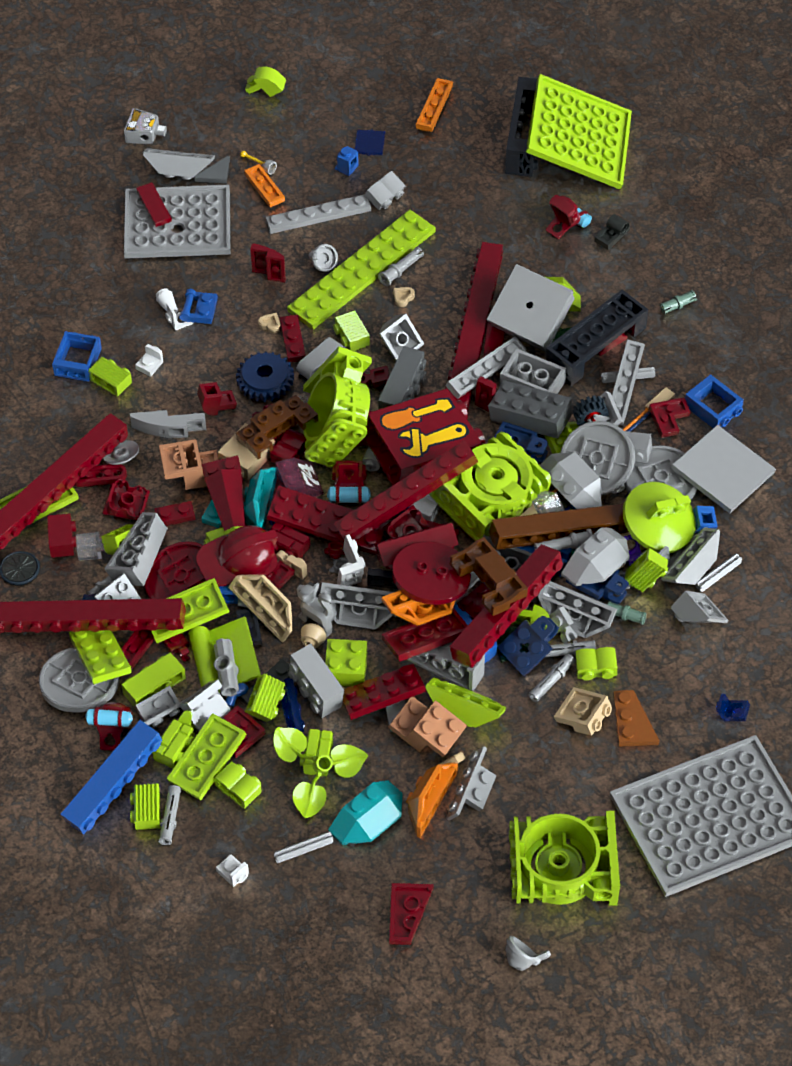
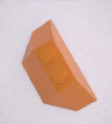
M401 591L381 598L392 614L417 626L451 614L455 601L441 605L424 604L412 600Z
M457 763L438 764L426 770L423 777L420 776L418 778L415 791L409 793L406 803L408 804V814L417 837L421 838L458 775Z

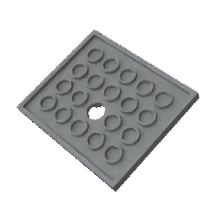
M229 185L155 187L172 218V222L155 227L136 188L125 189V258L231 254ZM175 225H181L184 229L180 233L171 231Z

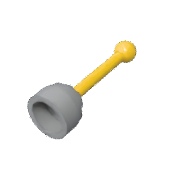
M246 151L240 152L241 157H246L261 164L266 173L271 175L275 172L276 162L269 159L263 162L248 155Z

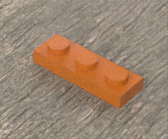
M260 164L244 170L247 179L269 207L285 201V196Z

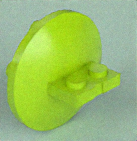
M646 482L635 487L625 499L623 505L625 525L631 537L647 549L651 548L659 553L667 546L669 547V553L677 552L691 541L696 530L694 511L690 504L689 496H684L670 485L660 482Z

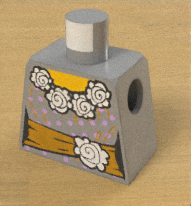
M133 108L124 129L125 143L152 144L156 135H166L167 127L159 125L156 114Z

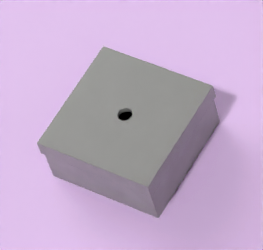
M516 264L487 321L493 327L504 331L506 334L515 336L517 339L546 352V347L552 343L575 299L573 290Z

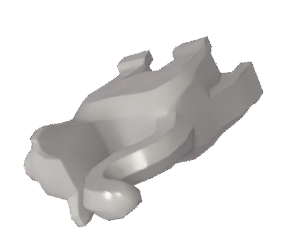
M316 583L314 586L300 584L297 587V595L301 599L299 619L306 622L311 618L324 629L328 637L332 633L331 622L335 615V611L329 603L331 602L330 595L321 593L319 597H316L319 583Z

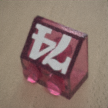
M294 457L276 462L277 478L280 486L313 497L324 495L312 463Z

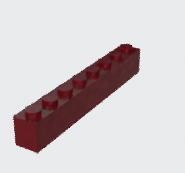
M464 440L334 524L344 540L345 536L350 534L351 539L356 541L477 464L478 460Z
M541 544L516 571L517 576L528 588L527 597L511 603L510 609L494 616L484 607L449 646L454 661L473 668L482 659L483 655L493 647L496 640L505 633L511 623L515 622L519 614L528 607L534 597L538 596L541 589L550 582L556 572L560 571L563 566L560 551Z

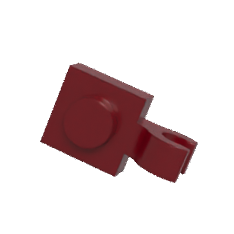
M182 633L162 641L172 655L178 653L183 662L191 659L187 648L189 643Z

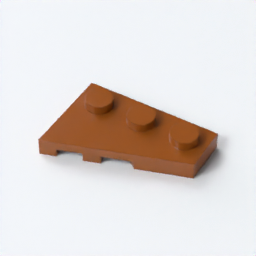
M634 690L614 691L613 698L619 747L659 745L660 741Z

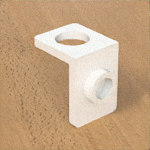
M166 303L167 313H165V316L175 331L194 323L178 322L177 319L180 317L181 312L175 313L170 303Z

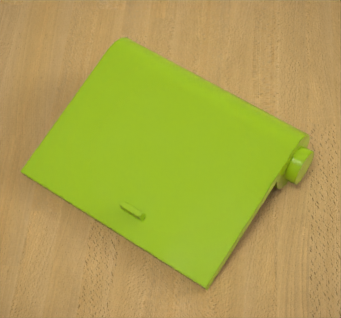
M245 616L212 630H208L205 626H196L189 630L188 634L201 688L209 681L219 680L218 671L214 667L216 660L214 644L216 640L221 638L230 639L232 642L235 664L239 668L237 674L238 683H246L261 675Z

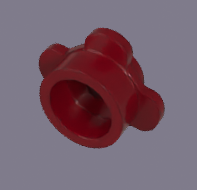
M338 541L330 542L328 548L324 549V553L329 554L333 559H338L341 555H345L343 551L344 545Z

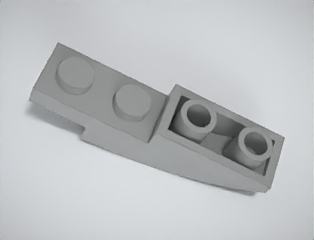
M167 410L130 413L132 428L150 435L168 438H188V432L206 430L205 413L168 416Z

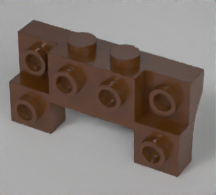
M294 395L285 402L279 400L269 405L264 411L256 413L250 419L251 423L236 432V439L257 459H260L262 451L265 449L273 450V444L270 440L294 426L295 422L305 430L306 423L313 420L315 423L319 421L318 414L307 402L304 404L297 395Z
M485 537L476 540L465 550L450 556V565L460 577L474 572L489 589L490 592L482 597V604L492 616L510 609L511 603L527 597L528 588Z

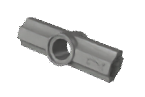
M221 638L216 640L214 644L216 656L214 667L218 671L219 682L223 686L220 688L221 694L232 697L237 695V691H239L237 680L239 668L235 664L231 640Z

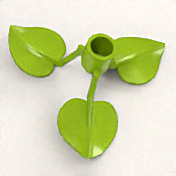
M277 727L273 736L275 752L283 761L293 762L297 756L313 760L312 766L317 775L312 783L301 782L294 788L292 793L293 803L304 818L314 816L325 804L326 791L324 787L315 786V783L323 773L330 770L334 765V771L338 776L351 778L360 771L368 757V754L363 750L346 744L334 747L330 752V757L321 755L317 758L316 756L301 754L306 749L307 740L301 731L294 728Z

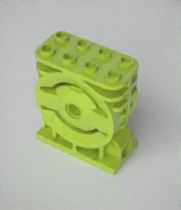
M338 346L303 385V391L311 393L307 403L318 414L319 420L316 423L313 420L306 423V429L303 430L304 436L307 439L304 455L310 462H316L331 468L336 461H342L367 435L366 426L370 407V392L367 385L361 383V377L363 372L371 365L372 357Z
M502 431L496 435V438H490L487 444H482L472 450L478 460L477 464L429 493L431 498L474 541L481 539L484 535L490 536L489 529L493 519L520 516L525 508L528 509L532 503H537L540 497H545L549 492L551 484L550 474L543 470L537 461L531 458L520 445H517L508 433ZM473 471H475L474 481H473V478H472V472H473ZM518 476L521 478L520 485L517 484Z
M606 811L605 816H588L584 821L567 814L539 816L535 821H531V816H526V822H518V816H514L513 821H509L512 900L516 899V904H521V899L528 898L529 903H533L534 898H537L542 903L562 905L576 902L587 896L592 901H609V906L618 905L620 878L614 811ZM547 839L548 844L544 846L543 840ZM566 839L570 840V845L566 844ZM539 850L535 859V872L531 867L534 855ZM580 854L582 855L585 862V873L583 875H581L582 858ZM559 862L563 865L558 866L555 863Z

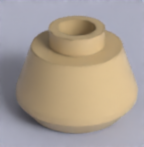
M309 623L301 628V641L305 647L312 644L314 648H317L327 638L324 629L319 625Z

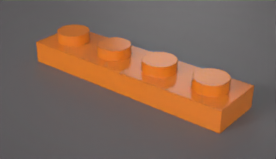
M441 78L436 79L416 122V129L433 131L453 88V81Z

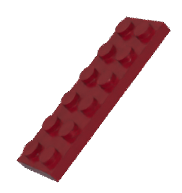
M278 485L267 520L331 541H338L344 545L345 540L334 523L354 510ZM387 521L357 539L358 550L376 555L374 544L381 542L384 532L383 527Z

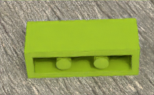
M170 652L166 656H161L152 665L144 667L135 676L126 679L122 684L123 695L135 706L168 686L172 688L185 680V668Z

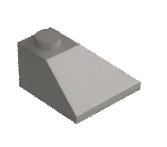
M407 314L395 315L382 325L379 332L381 339L395 362L403 346L419 349L424 345Z
M684 591L671 606V609L675 612L674 616L681 622L727 623L729 621L705 593Z

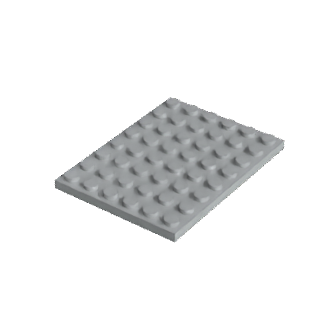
M756 735L610 791V798L665 897L792 847V794Z

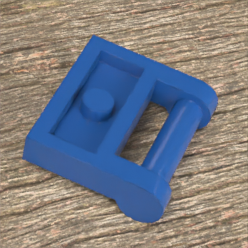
M187 289L184 308L179 318L184 322L212 324L218 295ZM193 301H197L195 314L190 313Z

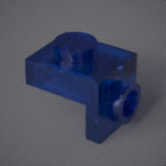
M721 694L716 704V710L722 720L746 721L750 708L748 700H729L726 694Z

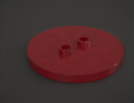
M189 541L178 542L158 552L144 585L150 599H166L206 582L196 562L197 553L203 545Z
M419 542L405 547L395 557L392 568L394 583L404 595L417 602L430 605L447 604L462 597L469 588L471 573L460 577L450 565V556L459 552L450 546L436 542Z

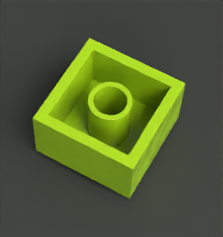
M327 639L325 664L341 686L352 687L365 681L367 641Z

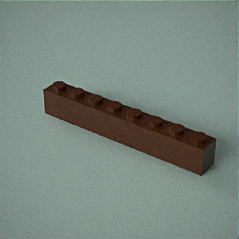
M624 503L493 519L489 535L495 549L499 550L534 545V543L567 537L572 532L575 534L585 532L586 529H591L592 534L596 533L600 528H612L619 534L628 533L629 531L623 519Z

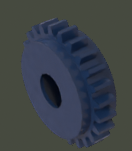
M265 351L261 354L257 352V355L251 354L250 358H245V363L240 362V368H237L236 380L239 391H243L244 396L249 395V399L255 398L257 402L259 400H263V402L270 400L272 402L275 398L280 399V396H285L286 391H290V386H293L294 370L291 367V363L287 362V358L282 359L280 354L274 355V352L270 354Z

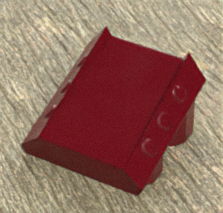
M118 479L109 488L102 514L138 520L145 510L150 491L140 485L129 487V483L126 480Z
M412 505L386 524L383 529L392 539L430 528L431 526L422 517L421 512Z

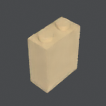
M245 423L239 430L246 427L248 424ZM236 433L218 451V460L238 455L243 478L248 481L271 456L269 454L270 451L265 449L260 453L261 458L257 459L246 447L238 442ZM270 440L272 444L275 445V440Z

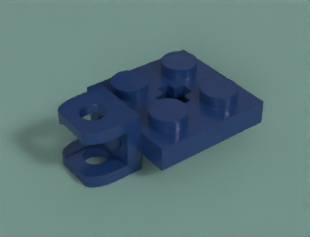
M502 422L496 435L501 431L508 433L512 440L516 441V444L520 445L538 464H542L548 455L546 450L548 442L545 439L537 437V432Z
M618 569L604 582L575 586L567 579L565 581L598 601L603 596V598L615 604H620L627 594L625 589L629 584L626 579L619 576L620 570Z
M545 616L539 617L533 624L524 620L497 648L523 676H526L553 650L548 642L557 634L559 627L551 618ZM528 643V644H529V646H528V650H529V651H528V652H525V651L521 652V649H522L521 645Z

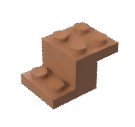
M196 439L159 445L165 480L183 477L186 490L207 486L201 464L218 460L217 450L199 453Z
M415 697L409 698L388 726L389 729L418 752L428 745L442 757L447 754L467 727L464 722L436 700L427 708Z

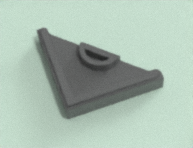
M230 156L223 158L197 174L195 182L227 184Z

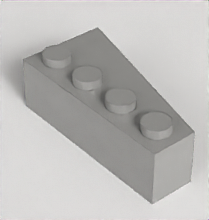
M142 512L104 568L113 581L125 573L132 586L145 585L168 529L157 513Z
M451 642L407 659L470 691H474L484 676L485 654L473 668H470L452 659L449 647L452 644Z

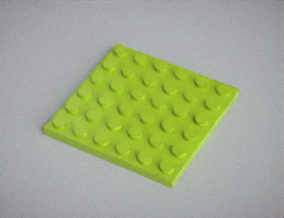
M540 74L536 83L526 152L620 189L623 186L632 111Z

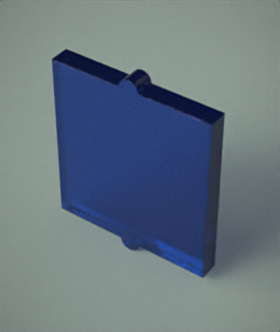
M372 129L357 130L355 150L358 151V154H367L368 156L383 155L385 131H373Z

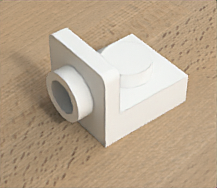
M147 344L145 346L146 353L135 366L136 370L151 377L162 365L163 355L158 347Z
M232 854L216 867V871L233 887L238 883H242L249 874L248 864L245 862L241 864Z

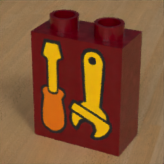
M448 388L368 413L367 435L364 437L392 486L464 440L471 450L485 444L482 431L478 427L472 428L468 422V413L464 403L461 400L455 401Z

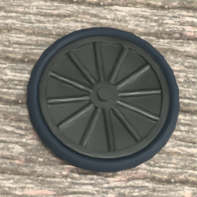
M16 551L2 559L0 563V576L8 584L24 585L37 577L40 563L33 554L26 551Z

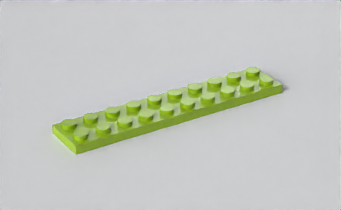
M412 210L407 211L287 306V311L292 315H298V319L314 330L374 282L380 272L386 271L389 265L399 262L435 233L436 227Z

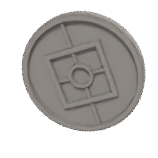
M593 421L579 426L567 437L561 449V453L576 452L601 478V496L612 493L624 485L630 477L635 464V450L631 439L620 427L610 422Z
M660 445L652 446L648 463L635 462L633 471L625 482V488L628 493L640 484L660 482L672 486L684 496L688 495L690 500L696 494L697 488L671 469L672 464L685 453L673 447Z
M75 647L58 652L47 660L40 671L39 686L42 696L53 707L67 712H86L88 709H95L104 705L114 696L119 686V677L93 684Z

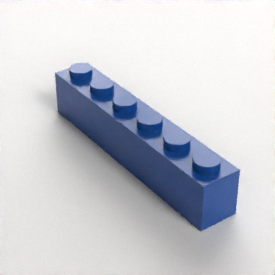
M139 720L61 813L63 819L83 835L86 831L91 830L96 819L107 811L111 801L121 794L122 788L126 783L133 780L136 771L147 763L151 753L158 750L162 741L159 733Z

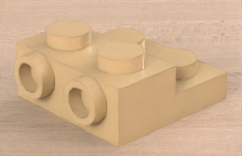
M573 687L554 715L556 722L573 726L576 732L592 736L595 731L601 729L602 720L605 716L608 717L611 714L612 707L606 695Z

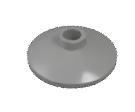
M125 440L118 444L103 460L113 465L124 464L138 454L139 446L134 441Z

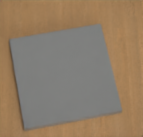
M719 425L712 429L672 464L671 467L672 470L728 513L737 508L776 471V468Z

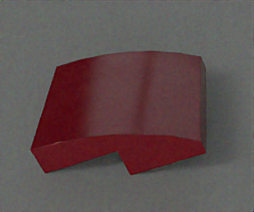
M252 243L250 248L252 272L267 274L268 280L285 283L284 256L271 248Z

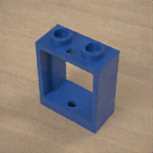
M65 331L52 363L54 376L89 382L88 370L96 364L102 349L100 337ZM69 348L91 350L92 352L87 364L65 361Z
M709 375L685 394L689 410L713 429L717 425L725 427L732 418L738 417L743 411V399L712 375ZM711 392H714L729 404L719 414L701 402Z

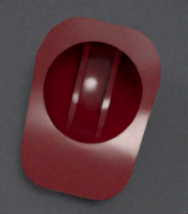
M247 525L239 527L229 534L203 545L196 556L197 565L205 581L215 578L218 587L231 584L237 575L266 576L273 572L277 566L274 546L278 536L275 530L266 531L259 526Z

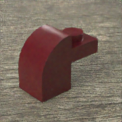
M217 382L199 384L197 396L206 414L217 416L219 410L236 409L237 402L232 390L220 391Z

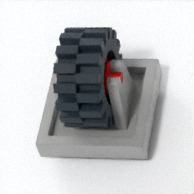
M605 391L601 396H592V398L588 396L586 400L581 399V403L577 402L572 410L579 426L593 421L610 422L617 426L623 422L614 399L608 391Z

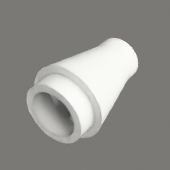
M167 288L158 291L156 301L166 311V303H170L174 312L177 313L178 308L176 307L172 292Z

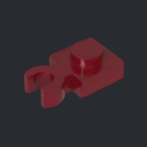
M388 366L370 369V374L363 373L361 383L366 384L367 387L372 384L373 388L386 385L390 376Z

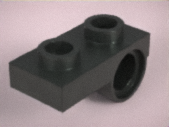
M616 214L611 215L606 223V227L594 237V242L609 250L630 230V223Z

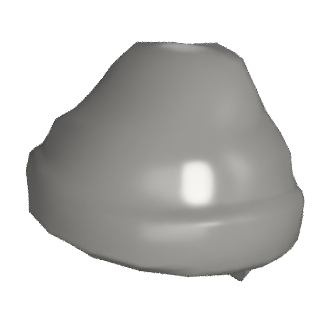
M321 244L312 249L308 254L313 266L322 272L331 271L338 262L336 249L328 244Z
M510 936L506 939L505 951L508 964L517 970L524 971L531 965L536 966L542 960L551 956L549 950L536 954L515 936Z

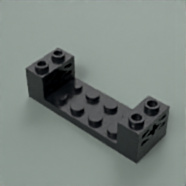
M518 77L506 148L505 174L533 177V170H537L538 160H535V158L538 157L526 152L528 139H521V133H519V131L523 130V121L521 119L525 118V114H532L537 78Z
M621 290L547 346L545 360L566 368L565 382L569 386H573L584 377L585 362L625 331L632 337H636L646 329L649 309L624 290Z

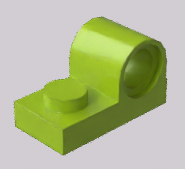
M126 524L101 536L104 550L108 555H114L134 524Z

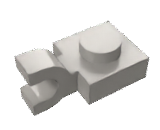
M564 606L549 615L559 627L557 633L561 632L560 638L563 644L573 641L578 637L570 627L573 621Z

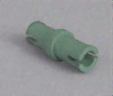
M690 290L680 296L675 295L673 299L660 303V309L663 314L675 309H681L684 305L696 301V294L693 290Z
M610 601L607 605L617 609L615 616L621 617L624 621L630 620L642 625L644 624L646 612L631 609L628 605L622 606Z

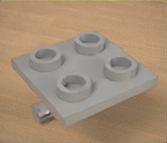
M125 573L121 574L114 581L110 576H107L101 582L95 583V587L87 592L91 598L94 597L96 600L141 599Z

